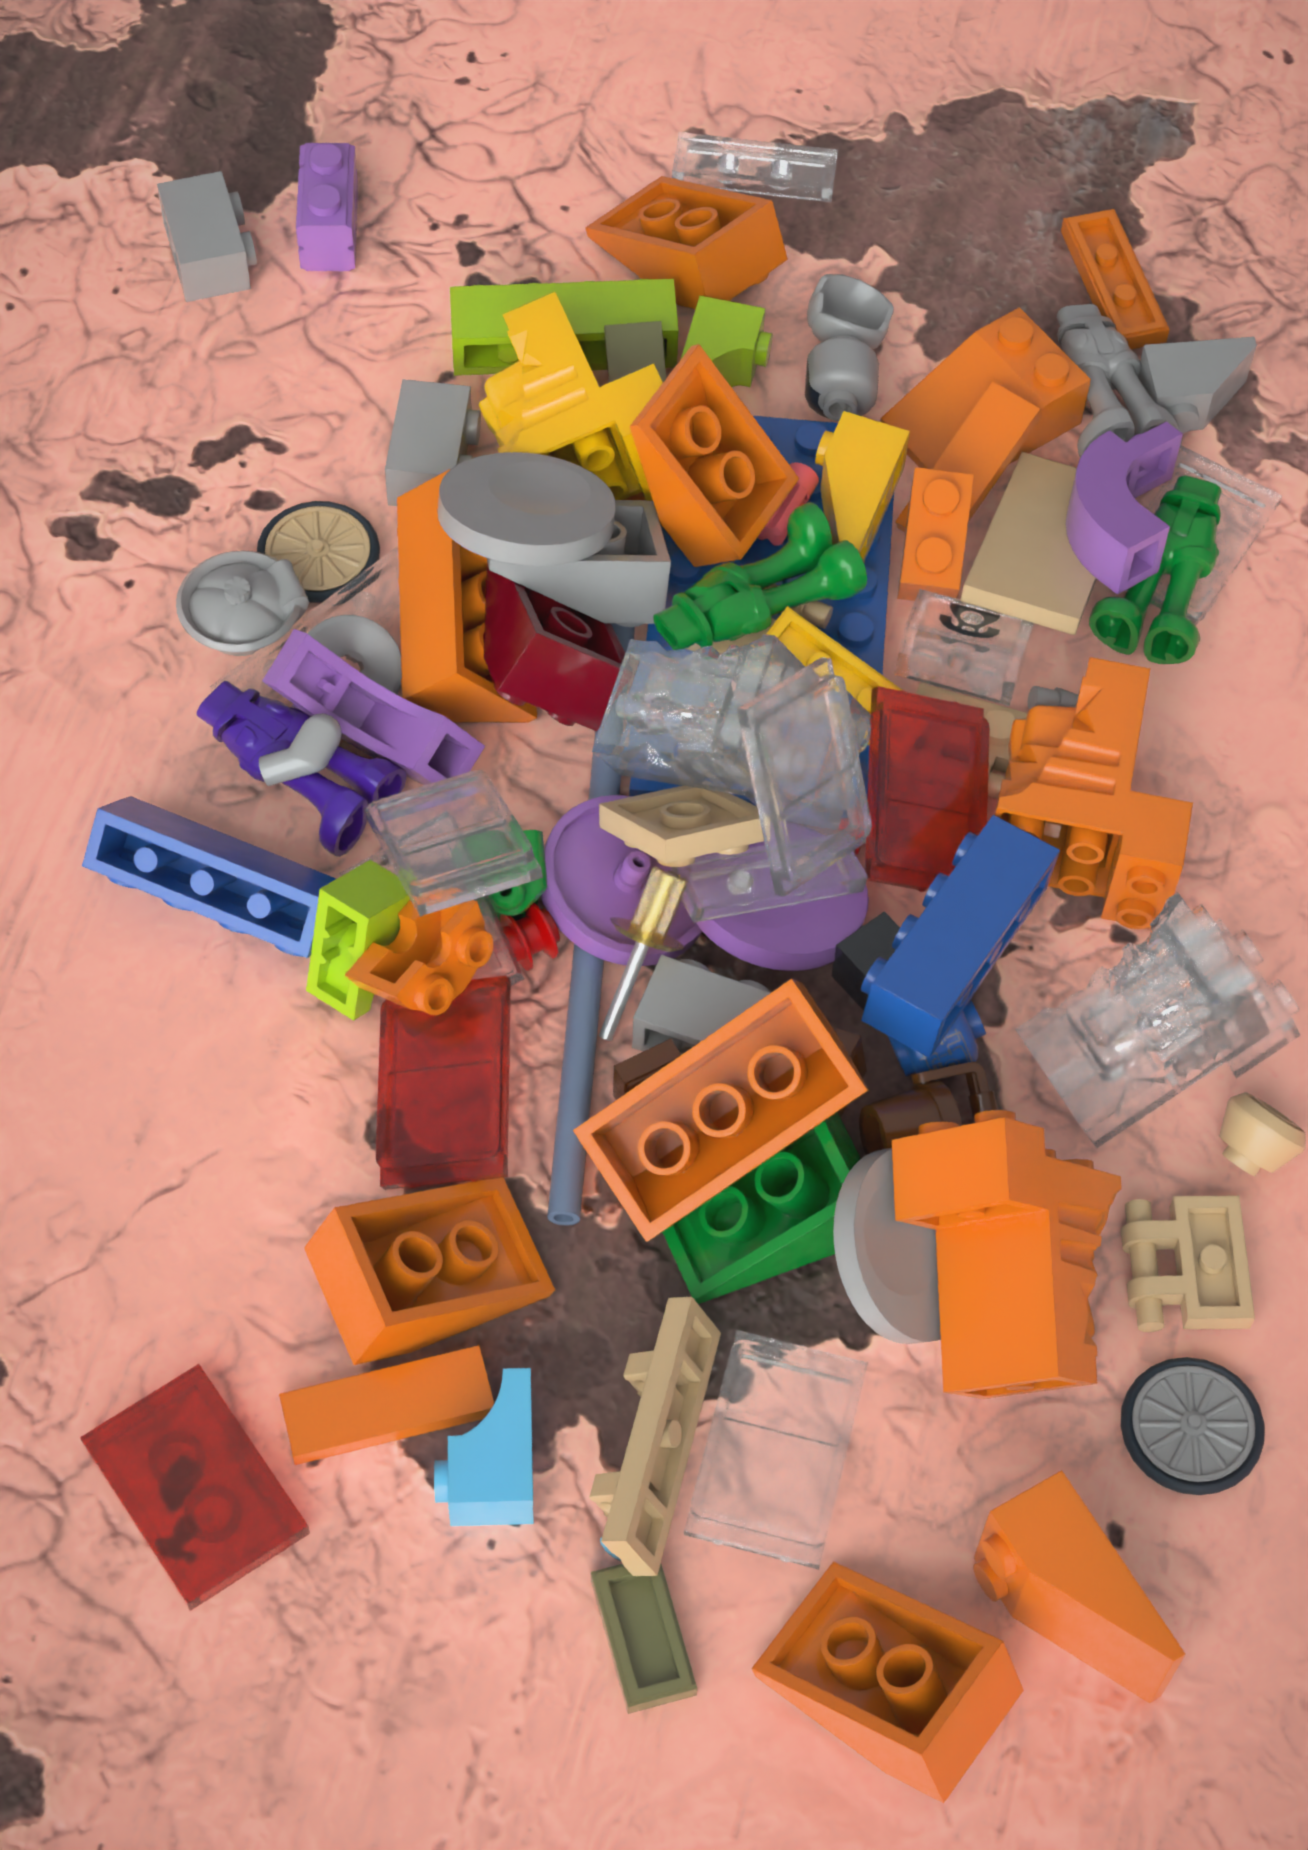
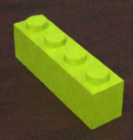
M674 279L450 287L454 376L497 374L518 362L516 352L507 333L509 329L502 314L553 292H556L592 371L607 370L604 325L661 321L665 368H675L677 365L679 329Z

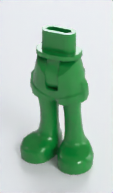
M1184 475L1178 477L1173 490L1167 491L1163 495L1154 515L1168 524L1170 528L1159 572L1128 588L1123 598L1106 597L1098 601L1092 608L1089 626L1093 634L1105 645L1116 652L1126 655L1135 652L1142 634L1146 612L1162 575L1169 574L1171 577L1160 613L1153 619L1144 641V655L1148 661L1157 664H1179L1188 661L1195 654L1201 639L1200 633L1196 625L1186 618L1198 579L1205 578L1212 572L1219 555V549L1215 541L1217 525L1221 518L1218 501L1222 490L1217 484Z
M808 502L795 508L790 514L787 525L789 541L780 550L754 563L738 566L728 562L714 567L684 593L680 592L674 595L671 607L654 614V624L658 632L675 652H680L694 644L704 649L712 647L713 642L737 640L746 634L758 633L770 627L771 617L783 612L787 606L792 609L817 600H843L862 592L867 584V573L862 557L855 546L847 540L832 544L831 529L826 516L816 504ZM805 574L789 583L763 590L778 582Z

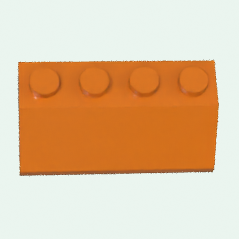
M449 469L397 497L402 698L441 714L452 722L529 723L537 719V707L529 703H525L523 706L515 705L500 696L494 688V681L484 660L487 558L473 553L456 543L443 530L438 520L437 509L440 483L446 473L450 471Z
M790 979L575 1128L573 1132L645 1241L649 1242L859 1098L869 1089L839 1036L803 983Z

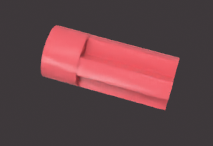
M798 462L789 464L800 479L757 537L758 539H768L774 546H779L783 543L788 534L787 525L790 514L795 508L806 504L819 483L816 472L805 464Z

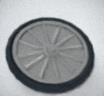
M1183 1357L1168 1359L1151 1366L1135 1379L1128 1389L1121 1407V1431L1124 1444L1133 1461L1146 1476L1173 1491L1191 1495L1219 1493L1237 1485L1247 1477L1260 1459L1264 1446L1265 1424L1256 1398L1237 1375L1225 1367L1208 1360Z

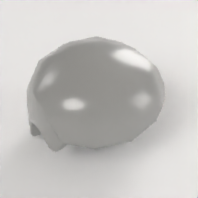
M826 274L819 280L809 300L807 320L813 334L820 342L833 336L849 335L858 338L870 348L875 349L882 343L888 332L894 307L879 290L862 280L843 274Z

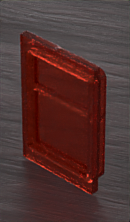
M880 686L872 689L865 881L927 892L933 880L940 872L949 876L954 870L955 866L952 865V861L964 837L969 832L979 835L987 824L990 726L984 717V708L908 693L904 690H894Z
M507 975L471 979L466 989L452 1000L451 1005L444 1013L439 1015H430L423 1011L408 1009L387 999L382 1003L380 1009L375 1158L380 1166V1187L384 1190L416 1188L418 1186L465 1181L477 1182L484 1179L508 1177L511 979Z

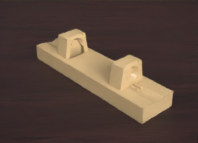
M693 1297L668 1298L654 1350L629 1354L623 1376L638 1391L637 1394L641 1399L621 1471L595 1475L589 1496L590 1500L594 1501L607 1517L601 1542L611 1553L621 1559L622 1565L632 1576L658 1575L721 1332Z

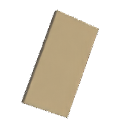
M1025 452L1021 453L965 581L960 601L1071 635L1076 634L1097 580L1075 555L1066 532V516L1076 467Z

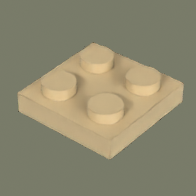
M706 781L599 804V825L601 829L623 840L626 846L638 848L656 858L657 862L663 866H688L695 862V857L715 852L727 855L740 854L747 851L750 844L774 839L772 814Z

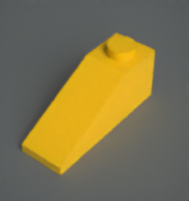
M843 411L834 433L827 430L823 433L817 449L815 464L823 466L820 491L824 515L831 529L832 544L834 545L843 540L849 541L858 550L864 562L904 470L910 431Z

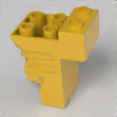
M556 292L502 314L509 329L507 331L519 361L491 376L486 381L484 389L487 397L479 403L487 426L495 435L499 444L498 452L534 453L559 458L581 466L595 474L610 488L615 500H624L642 492L645 500L653 501L630 425L663 383L655 365L651 364L599 387Z

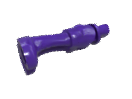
M229 681L222 682L203 700L197 710V717L213 727V737L219 742H224L226 747L238 758L240 768L245 770L254 779L262 782L265 781L259 767L260 756L289 748L304 722L310 717L306 713L296 708L288 707L278 700L260 696V692L253 688L243 692ZM338 746L325 768L342 778L352 789L338 785L318 772L289 780L282 784L301 794L316 807L322 817L319 828V841L329 853L341 857L353 848L362 835L368 818V810L380 816L393 806L405 786L407 774L404 769L390 760L364 758Z

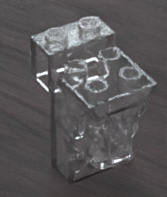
M763 634L760 639L740 647L729 645L728 649L721 654L713 646L702 647L696 651L688 649L667 651L657 641L630 639L592 752L621 776L744 795L758 808L772 814L774 820L835 830L842 809L848 805L851 799L852 777L860 752L865 750L870 740V721L872 715L848 691L826 688L775 635Z
M1178 892L1166 900L1160 914L1150 923L1151 932L1149 937L1140 944L1136 945L1129 942L1122 948L1123 957L1118 965L1110 969L1101 966L1092 974L1086 988L1071 994L1057 1008H1044L1036 1016L1015 1029L1096 1148L1222 1064L1226 1063L1237 1079L1301 1036L1292 1018L1294 1014L1300 1011L1299 1006L1279 979L1268 985L1257 970L1256 966L1262 963L1264 959L1242 929L1235 935H1232L1220 918L1214 921L1202 904L1191 910Z

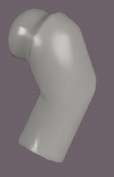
M324 713L315 714L304 722L289 748L260 756L259 767L267 786L314 774L325 769L335 753L342 736L341 726L338 721Z

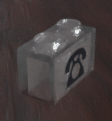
M919 589L904 626L894 675L1010 706L1023 669L1034 623L965 603L956 598Z

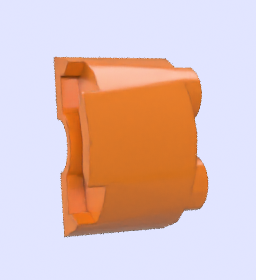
M425 882L398 913L400 929L395 940L387 946H381L373 942L347 971L345 976L359 988L403 1007L423 1011L430 1015H439L444 1013L451 1005L452 1000L466 989L477 969L489 961L493 952V938L489 932L485 931V921L477 901Z

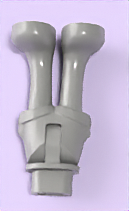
M1094 304L1069 305L1061 308L1057 313V320L1060 325L1057 333L1058 342L1064 353L1091 379L1087 400L1092 409L1093 419L1085 427L1078 439L1077 447L1080 458L1095 439L1109 430L1125 442L1129 441L1133 436L1143 434L1164 422H1168L1180 431L1174 417L1151 398L1139 380L1140 360L1136 353L1128 346L1126 338L1115 329L1113 321L1108 317L1101 316L1098 307ZM1116 389L1120 393L1127 409L1121 405L1112 390Z

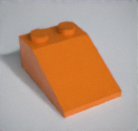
M665 176L659 177L585 227L588 238L640 278L674 279L676 304L696 309L699 296L731 301V299L748 287L766 280L772 270L788 260L772 200Z
M1019 307L975 331L880 418V422L910 431L907 455L919 468L931 469L990 383L994 381L1039 407L1042 413V417L1009 463L1010 465L1019 459L1022 452L1029 454L1081 424L1091 379Z
M700 344L689 348L630 425L660 524L694 567L741 560L800 479Z
M503 1176L334 1207L304 1247L353 1365L412 1353L550 1297L555 1291Z
M1062 1470L989 1512L974 1555L977 1563L973 1565L977 1581L985 1594L993 1602L1001 1599L1014 1619L1148 1703L1161 1697L1186 1653Z
M834 1561L751 1668L759 1680L886 1774L942 1803H945L1024 1691L1003 1640Z

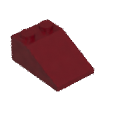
M487 562L484 660L494 681L495 690L500 696L515 705L523 706L525 703H529L545 710L553 719L563 725L573 726L577 723L597 732L636 677L611 623L600 622L489 570Z

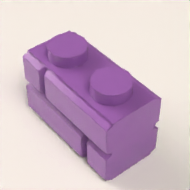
M305 143L300 146L296 216L300 268L306 271H350L355 269L358 177L355 146L349 143Z

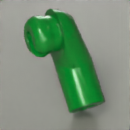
M523 830L512 834L514 867L501 878L496 879L490 889V900L497 912L510 916L524 913L547 889L542 831Z

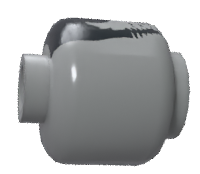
M849 335L833 336L816 345L809 353L806 365L804 395L809 407L820 416L833 421H839L843 411L859 416L868 413L875 405L878 394L879 361L875 351L858 338Z

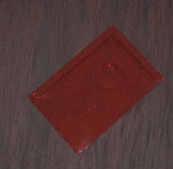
M200 1364L192 1367L80 1437L84 1449L189 1611H192L310 1534L308 1524Z

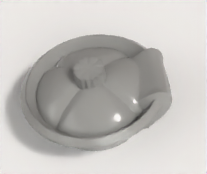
M245 550L221 553L199 563L182 581L176 598L177 615L186 632L199 643L234 656L252 655L270 647L293 627L304 615L309 605L308 597L289 560H277L267 554Z

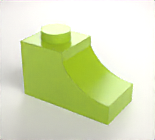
M699 296L681 359L691 346L700 344L731 387L738 385L751 387L757 365L766 367L771 351L773 333L764 332L765 308Z
M371 859L320 888L306 991L353 1021L370 1011L374 994L359 988L345 974L373 942L381 946H387L395 940L400 929L398 913L419 888Z

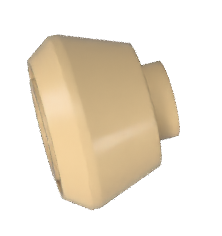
M1247 1092L1230 1097L1228 1100L1219 1135L1228 1144L1222 1154L1245 1172L1256 1176L1260 1168H1263L1273 1173L1306 1149L1305 1132L1292 1120L1266 1102Z

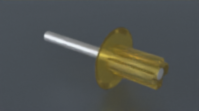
M653 867L632 920L610 917V921L618 932L636 942L598 1035L605 1040L612 1041L649 947L667 952L684 949L683 944L667 935L688 883V880L679 877L680 875L677 873Z

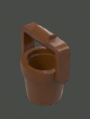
M968 1062L913 1074L911 1078L915 1086L912 1089L865 1105L861 1109L859 1116V1131L865 1154L892 1148V1140L918 1135V1127L925 1123L953 1122L962 1126L957 1103L949 1088L943 1082L936 1081L939 1079L966 1075L970 1092L968 1099L973 1120L974 1115L979 1112L998 1110L994 1091L989 1090L984 1068L977 1062Z

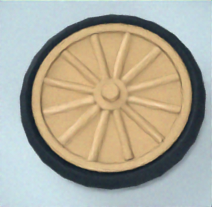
M312 501L292 506L272 518L261 533L257 543V552L267 554L277 560H289L308 597V601L311 603H324L339 600L353 594L366 584L374 574L379 562L380 544L374 528L358 511L346 505L330 501Z

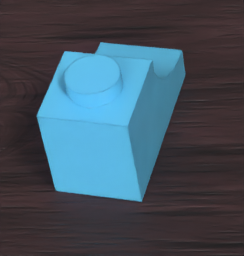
M531 1368L503 1369L501 1388L490 1412L469 1432L463 1435L448 1436V1460L434 1461L435 1503H448L450 1526L534 1524Z

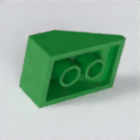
M838 1112L662 1232L691 1297L698 1304L835 1254L833 1230L838 1195L846 1176L861 1159Z

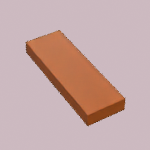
M1115 209L1063 218L1062 236L1090 299L1098 307L1101 316L1108 317L1113 321L1115 329L1126 338L1130 349L1141 348L1149 344L1166 343L1170 329Z
M994 381L990 383L931 468L934 470L974 474L968 523L1042 417L1039 407ZM909 502L895 521L897 528L903 532L906 531Z
M479 1345L279 1394L295 1465L482 1420L494 1405Z

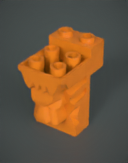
M1090 657L1085 676L1082 678L1075 707L1037 705L1028 711L1027 718L1013 721L1008 743V767L1005 779H1002L994 815L1060 850L1048 884L1049 887L1059 888L1073 896L1094 895L1104 897L1101 919L1117 921L1131 929L1152 928L1162 930L1184 866L1193 803L1131 791L1151 668Z
M1007 1110L979 1112L974 1115L975 1123L962 1126L953 1122L925 1123L918 1127V1135L892 1140L895 1221L936 1230L943 1393L989 1399L1097 1384V1345L1092 1340L1095 1334V1324L1088 1297L1095 1286L1098 1276L1093 1265L1094 1251L1101 1246L1102 1236L1099 1235L1107 1222L1110 1206L1114 1202L1117 1192L1122 1189L1121 1176L1094 1169V1162L1092 1160L1057 1159L1055 1150L1045 1148L1044 1128L1017 1121L1016 1113Z

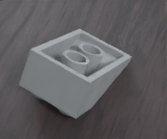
M615 500L614 528L609 542L597 553L580 561L555 566H523L487 558L490 571L600 622L616 623L624 627L654 624V614L665 610L671 560L654 502L650 500Z

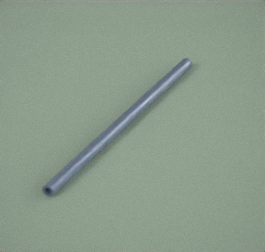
M611 623L632 665L635 627H624ZM629 687L597 732L595 731L588 800L601 796L620 795ZM575 944L547 1219L558 1225L577 1224L581 1216L586 1150L573 1130L590 1118L604 960L587 953Z

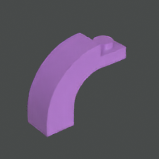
M1164 422L1143 434H1137L1127 442L1110 430L1105 432L1086 448L1076 469L1066 516L1068 540L1081 564L1117 595L1159 572L1170 526L1143 507L1135 498L1172 479L1183 433L1168 422Z
M297 629L292 631L262 680L266 685L292 702V707L306 713L310 717L322 713L332 716L341 726L342 740L373 758H382L394 762L406 771L407 777L452 798L459 791L485 745L447 717L418 706L391 692L356 670L313 637Z

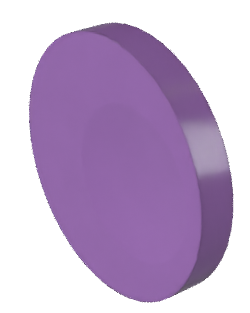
M609 795L582 802L570 809L559 819L544 844L547 889L541 895L546 910L554 919L556 926L570 941L587 953L611 963L627 965L663 872L666 871L676 875L677 879L642 966L656 965L661 955L673 959L681 955L698 940L703 932L691 915L686 899V880L691 865L683 867L663 866L657 862L656 858L638 848L626 846L623 840L600 828V803L633 796Z
M773 820L774 839L750 844L749 849L740 854L727 855L715 852L695 857V862L691 864L685 888L687 904L691 915L710 940L729 954L743 961L765 968L785 971H799L821 967L835 960V949L838 943L863 926L868 910L869 897L866 882L861 871L842 848L814 830L791 822Z

